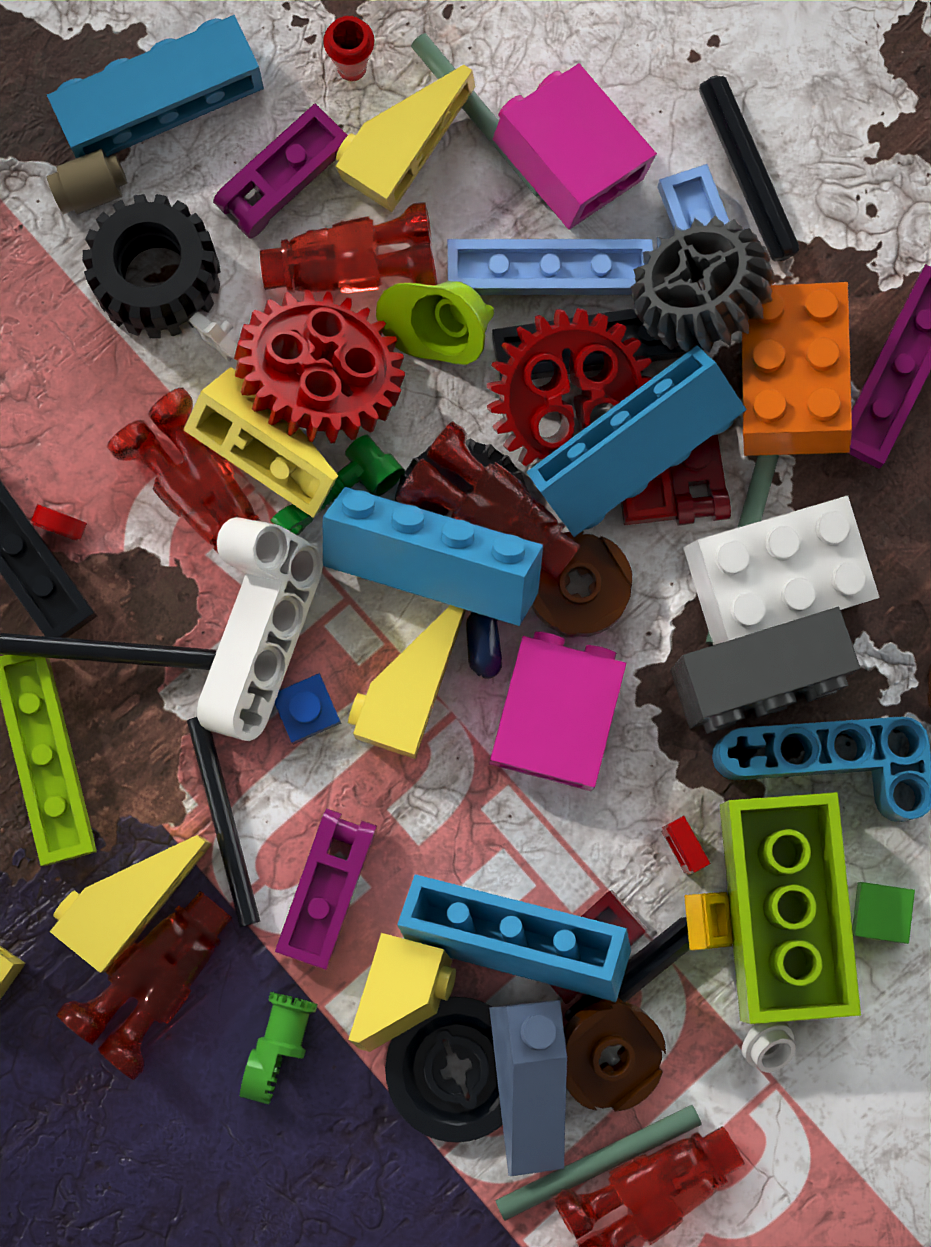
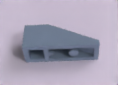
M560 1000L489 1007L508 1176L564 1169L567 1053Z

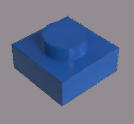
M320 673L279 690L275 706L293 745L342 724Z

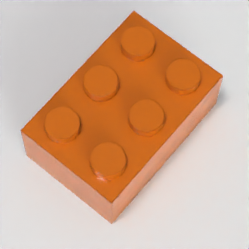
M848 282L771 285L772 301L762 304L764 309L763 319H749V334L742 332L743 405L746 408V411L743 412L744 456L850 453L852 413Z

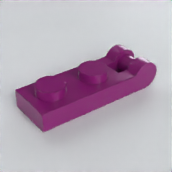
M314 103L217 192L213 203L224 214L231 213L239 221L237 227L249 239L256 237L265 229L273 216L336 160L338 149L348 135ZM254 188L262 198L251 206L244 198Z
M326 808L275 949L276 953L325 970L328 969L377 829V825L361 821L360 825L343 820L341 819L342 813ZM334 839L352 845L347 860L328 854Z

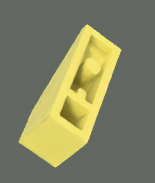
M465 65L460 66L368 120L362 125L356 135L353 133L349 134L340 145L336 154V160L338 161L336 168L342 181L390 212H393L476 87L472 69Z
M230 367L200 392L183 430L314 518L320 511L338 477L337 473L312 442L308 441L307 436L300 428L295 434L289 436L287 435L289 422L282 419L277 424L271 426L268 424L271 414L268 408L254 412L252 407L256 395L247 396L241 394L244 379L235 377V369Z
M450 605L370 683L367 695L357 693L348 718V723L355 725L353 732L355 739L416 759L466 612L465 609Z
M195 835L84 888L80 894L75 890L72 891L54 912L53 916L59 921L51 929L50 933L100 973L110 972L212 844L204 837Z

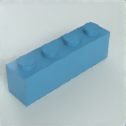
M232 15L225 19L215 18L201 24L196 31L178 39L168 38L159 41L150 51L134 58L117 59L109 63L103 71L85 79L75 78L61 84L57 91L47 94V97L75 158L101 148L108 157L263 90L264 86L259 65L235 15Z
M696 345L529 469L527 474L573 537H575L583 530L598 525L605 518L606 513L625 499L640 494L652 479L667 468L685 461L691 454V451L709 437L727 430L733 424L735 418L746 411V408L716 362Z
M344 487L323 516L324 567L517 626L521 625L538 595L543 553L542 544L348 487Z
M416 874L412 880L397 924L404 939L444 949L452 959L614 1002L617 1001L631 953L627 928Z

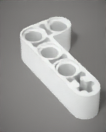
M235 517L229 519L221 527L217 538V551L225 563L246 574L197 706V718L201 726L206 730L244 741H251L256 739L267 725L323 569V557L320 550L314 544L280 525Z

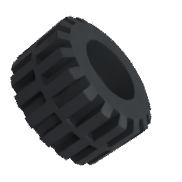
M145 194L134 195V204L125 206L123 200L112 204L116 212L110 217L105 212H102L96 219L100 229L98 231L89 229L85 240L90 249L83 250L82 261L87 269L84 271V274L104 312L106 311L110 320L118 327L124 324L128 333L136 336L140 335L142 329L146 330L149 338H161V330L166 329L169 330L171 336L182 333L179 326L185 322H188L192 328L194 327L189 322V319L197 311L202 309L209 313L214 305L211 293L218 294L221 284L217 275L221 273L219 260L209 231H206L202 219L197 213L191 215L186 204L177 200L171 207L168 197L156 194L154 202H148ZM166 248L175 251L181 256L176 272L171 278L160 285L140 287L125 280L129 264L138 254L145 250Z

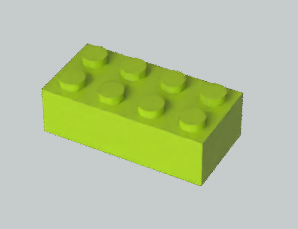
M838 792L728 800L720 804L740 1021L748 1024L861 1016Z

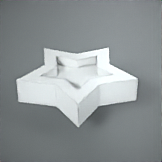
M197 311L189 319V322L198 330L201 338L214 347L229 362L234 358L237 344L227 336L233 326L227 320L219 326L217 323L209 321Z

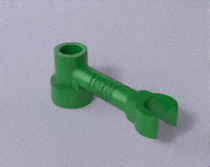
M368 434L357 438L345 451V456L349 459L350 463L337 472L338 477L318 513L325 509L326 505H330V502H334V499L338 497L344 487L352 488L358 482L362 483L372 495L381 496L400 481L401 475L405 474V469L392 454H384ZM291 504L275 514L271 522L299 535L314 518Z

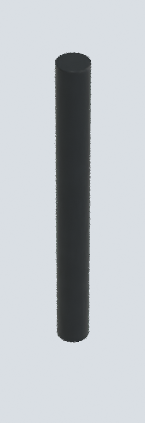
M0 633V654L202 670H210L216 655V649Z
M197 717L187 720L239 927L255 924L261 921L211 731L201 726Z

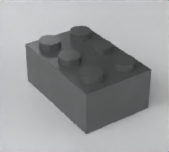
M838 606L684 654L670 671L689 728L692 729L704 725L706 734L736 725L737 721L745 719L743 712L754 709L756 717L760 718L787 709L788 705L797 702L795 697L797 695L804 694L806 701L811 702L835 694L837 690L849 686L846 678L861 668Z

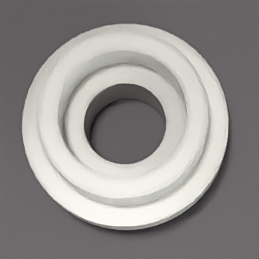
M785 1022L758 1023L749 1030L742 1045V1054L751 1066L758 1067L763 1072L770 1073L780 1070L795 1055L796 1045L793 1042V1031Z

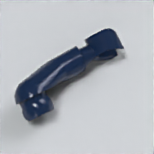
M471 612L466 620L468 663L478 676L482 675L484 679H490L498 675L502 668L498 619Z

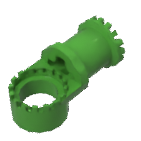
M270 992L268 999L273 1005L265 1036L258 1038L256 1049L253 1048L251 1050L239 1095L241 1098L268 1105L273 1096L268 1091L274 1092L275 1087L270 1086L271 1082L277 1083L278 1078H275V1076L280 1071L277 1068L281 1066V1055L304 1058L306 1050L301 1045L308 1018L311 1013L316 1012L318 1005L303 999L300 1001V998H295V1001L292 1002V996L287 995L286 997V995Z

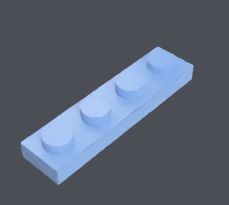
M447 239L448 281L465 283L471 286L479 295H632L630 287L636 283L633 269L644 265L643 252L653 251L652 239Z

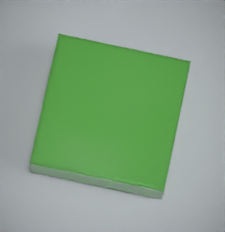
M858 882L852 926L853 936L909 944L915 890Z

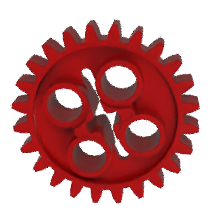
M305 290L301 302H298L289 292L285 293L282 306L272 299H268L264 313L254 310L250 323L243 325L234 356V359L238 361L235 377L244 379L241 394L247 396L256 395L252 410L257 412L268 408L271 411L268 424L271 426L277 424L282 419L289 422L287 427V435L289 436L295 434L299 427L306 429L308 441L314 442L318 431H324L332 444L336 442L340 430H343L351 440H356L360 426L371 433L374 431L378 419L386 421L392 406H396L402 390L400 387L405 377V372L400 370L404 355L393 352L397 338L395 336L381 337L386 323L378 321L370 324L367 321L370 313L368 307L360 310L358 313L351 311L352 299L349 297L340 306L333 304V297L329 291L325 293L322 301H315L310 290Z
M577 308L572 322H569L566 312L562 309H556L554 325H550L543 316L537 315L535 316L537 332L532 334L519 326L516 330L522 343L518 347L505 342L501 345L510 356L508 363L492 362L491 366L503 374L501 381L487 383L486 388L500 394V399L488 404L487 410L491 413L503 414V418L492 427L498 434L512 433L503 444L509 452L523 446L518 461L524 466L532 463L537 457V463H539L573 437L574 411L572 405L562 400V395L570 392V382L562 359V351L568 348L571 354L569 359L570 381L573 385L582 389V393L574 396L573 399L574 410L581 431L591 424L590 414L597 405L608 403L610 409H612L652 379V377L641 375V371L652 363L651 359L646 356L633 357V354L641 345L640 340L630 338L621 342L626 331L624 325L616 323L606 332L608 316L598 313L589 325L587 310ZM600 351L604 357L602 371L597 376L586 377L583 372V362L586 356L591 352ZM550 360L554 367L552 379L546 385L535 386L531 379L533 367L539 361ZM550 412H558L561 418V426L558 432L550 437H541L539 433L541 418Z

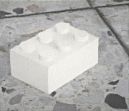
M848 496L701 538L683 547L713 645L838 606L841 610L880 598Z

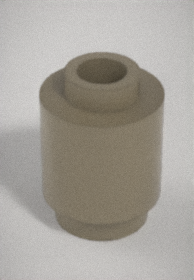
M102 148L56 166L57 172L47 176L51 192L63 215L75 211L78 215L123 197L120 186L128 184L116 154L107 157Z

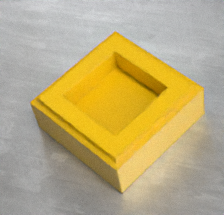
M727 892L684 895L689 949L701 950L732 946L733 937Z

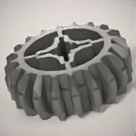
M716 216L706 226L696 218L689 229L682 230L675 225L674 235L669 239L657 237L658 249L656 251L643 252L644 265L633 269L636 283L630 288L635 302V313L640 322L644 323L648 334L654 337L656 341L661 340L670 350L679 345L686 352L700 344L703 349L710 353L716 341L722 340L730 346L733 333L741 331L749 334L748 320L763 319L764 309L762 304L772 301L770 286L775 283L774 272L769 263L771 260L766 247L761 245L757 235L752 233L750 228L743 230L742 226L738 225L735 219L724 225ZM701 279L703 280V283L706 287L704 291H702V288L699 283V280Z

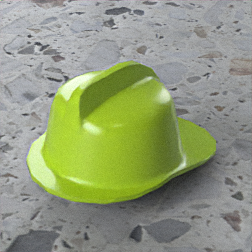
M447 281L435 286L417 283L394 284L383 291L377 301L376 308L377 321H384L386 323L383 331L384 336H395L397 338L395 347L401 352L417 358L467 365L477 360L483 352L485 332L489 321L494 316V307L485 304L480 295L471 286L457 281Z

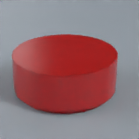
M37 504L31 519L32 525L74 541L81 540L87 525L84 521Z

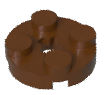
M570 531L559 534L543 545L539 592L531 606L537 617L547 627L569 638L576 636L589 637L609 629L620 619L631 597L632 570L625 554L613 541L603 536L599 538L593 534H583L584 531L573 537ZM576 571L581 577L589 574L593 578L594 582L588 587L590 595L581 597L578 593L571 595L567 591L566 587L571 582L568 575L571 572Z
M617 998L616 1002L601 999L599 1002L580 1010L564 1027L567 1053L566 1089L582 1106L596 1111L598 1110L595 1107L602 1109L612 1107L615 1112L627 1110L645 1100L657 1087L663 1073L659 1067L662 1061V1051L666 1054V1044L657 1024L641 1008L623 1002L620 998ZM622 1045L617 1051L620 1061L616 1065L611 1066L608 1062L599 1065L601 1053L605 1048Z

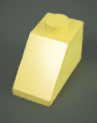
M381 933L348 1040L357 1048L371 1052L437 1014L441 999L446 1001L449 999L456 978V969L451 967L452 960L445 950Z

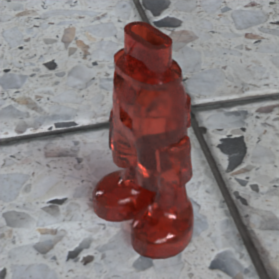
M426 202L413 203L408 206L401 216L375 225L374 220L370 219V216L347 221L342 220L333 224L331 228L308 230L306 233L292 238L290 242L288 239L281 240V247L260 250L264 289L287 287L289 293H295V290L299 292H305V290H310L311 292L340 290L341 293L353 294L354 292L380 289L383 283L382 277H404L417 284L438 285ZM400 243L410 245L406 249L378 254L379 246Z
M180 387L160 398L148 413L153 423L174 443L183 455V461L180 464H176L159 442L154 431L144 420L134 421L119 430L109 440L107 448L114 458L121 461L136 460L154 472L157 477L154 480L153 491L171 512L178 517L182 516L218 553V533L225 522L235 517L261 521L258 515H255L251 503L235 480L230 461L183 430L193 410V400L190 394L183 387Z
M454 421L449 423L430 446L427 458L439 467L449 469L473 485V492L466 494L447 480L433 465L421 459L406 479L396 500L399 503L416 507L424 501L435 502L452 511L451 518L464 520L477 526L542 544L541 569L557 580L581 546L562 533L565 525L562 522L558 523L549 510L525 491L526 487L518 478L497 462L493 465L488 464L487 467L482 465L471 454L466 445L467 433L465 429Z
M201 891L196 894L184 909L178 905L175 908L176 912L163 919L138 944L134 943L124 950L106 970L108 974L107 979L111 984L102 993L85 1003L69 1001L63 1004L56 1014L74 1033L87 1043L93 1045L105 1031L116 1012L129 998H135L138 1005L125 1021L97 1048L112 1065L132 1080H135L144 1070L145 1062L140 1048L145 1034L155 1020L160 1024L163 1022L168 1024L182 1005L186 1003L191 992L189 988L210 960L216 948L215 945L219 946L221 943L217 936L233 919Z
M721 1126L705 1137L696 1132L691 1135V1138H685L669 1144L648 1156L644 1154L633 1158L608 1173L610 1177L607 1178L610 1185L586 1194H577L573 1190L566 1189L553 1196L552 1200L573 1238L577 1240L575 1242L577 1247H626L638 1237L643 1242L652 1245L670 1231H674L683 1222V1217L714 1195L720 1186L724 1187L727 1185L726 1176L745 1165L730 1135ZM622 1205L627 1207V1215L600 1230L589 1233L594 1228L595 1223L602 1217Z

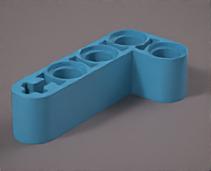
M890 717L744 727L730 731L718 740L713 748L712 760L714 767L720 775L727 779L750 780L871 771L875 804L883 817L890 821L904 822L923 817L931 809V753L929 737L923 725L913 718ZM891 730H898L908 738L909 751L905 757H899L889 749L888 735ZM839 733L847 734L856 743L857 754L852 761L840 758L835 751L834 741ZM785 737L795 738L803 745L805 753L801 764H791L782 756L780 749ZM737 741L740 742L741 750L745 751L758 750L765 746V756L750 758L743 762L742 768L739 765L738 759L729 758L728 751L737 745ZM899 782L910 786L914 792L915 803L909 811L899 808L895 803L893 793Z

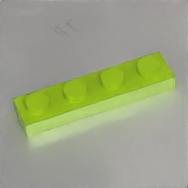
M16 655L0 656V700L40 866H49L96 853L97 849L50 659Z

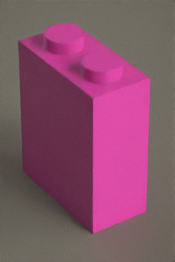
M580 63L564 73L554 71L539 84L536 91L523 98L522 95H517L509 100L498 113L500 119L492 139L568 230L644 180L657 155Z
M536 631L533 638L522 636L489 765L592 791L596 786L627 663L615 660L617 653L607 648L586 645L585 651L565 647V639L554 634Z

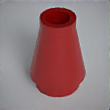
M340 17L330 24L324 34L323 43L326 53L337 67V71L343 79L357 81L365 75L367 63L374 48L375 39L373 31L367 23L357 17Z

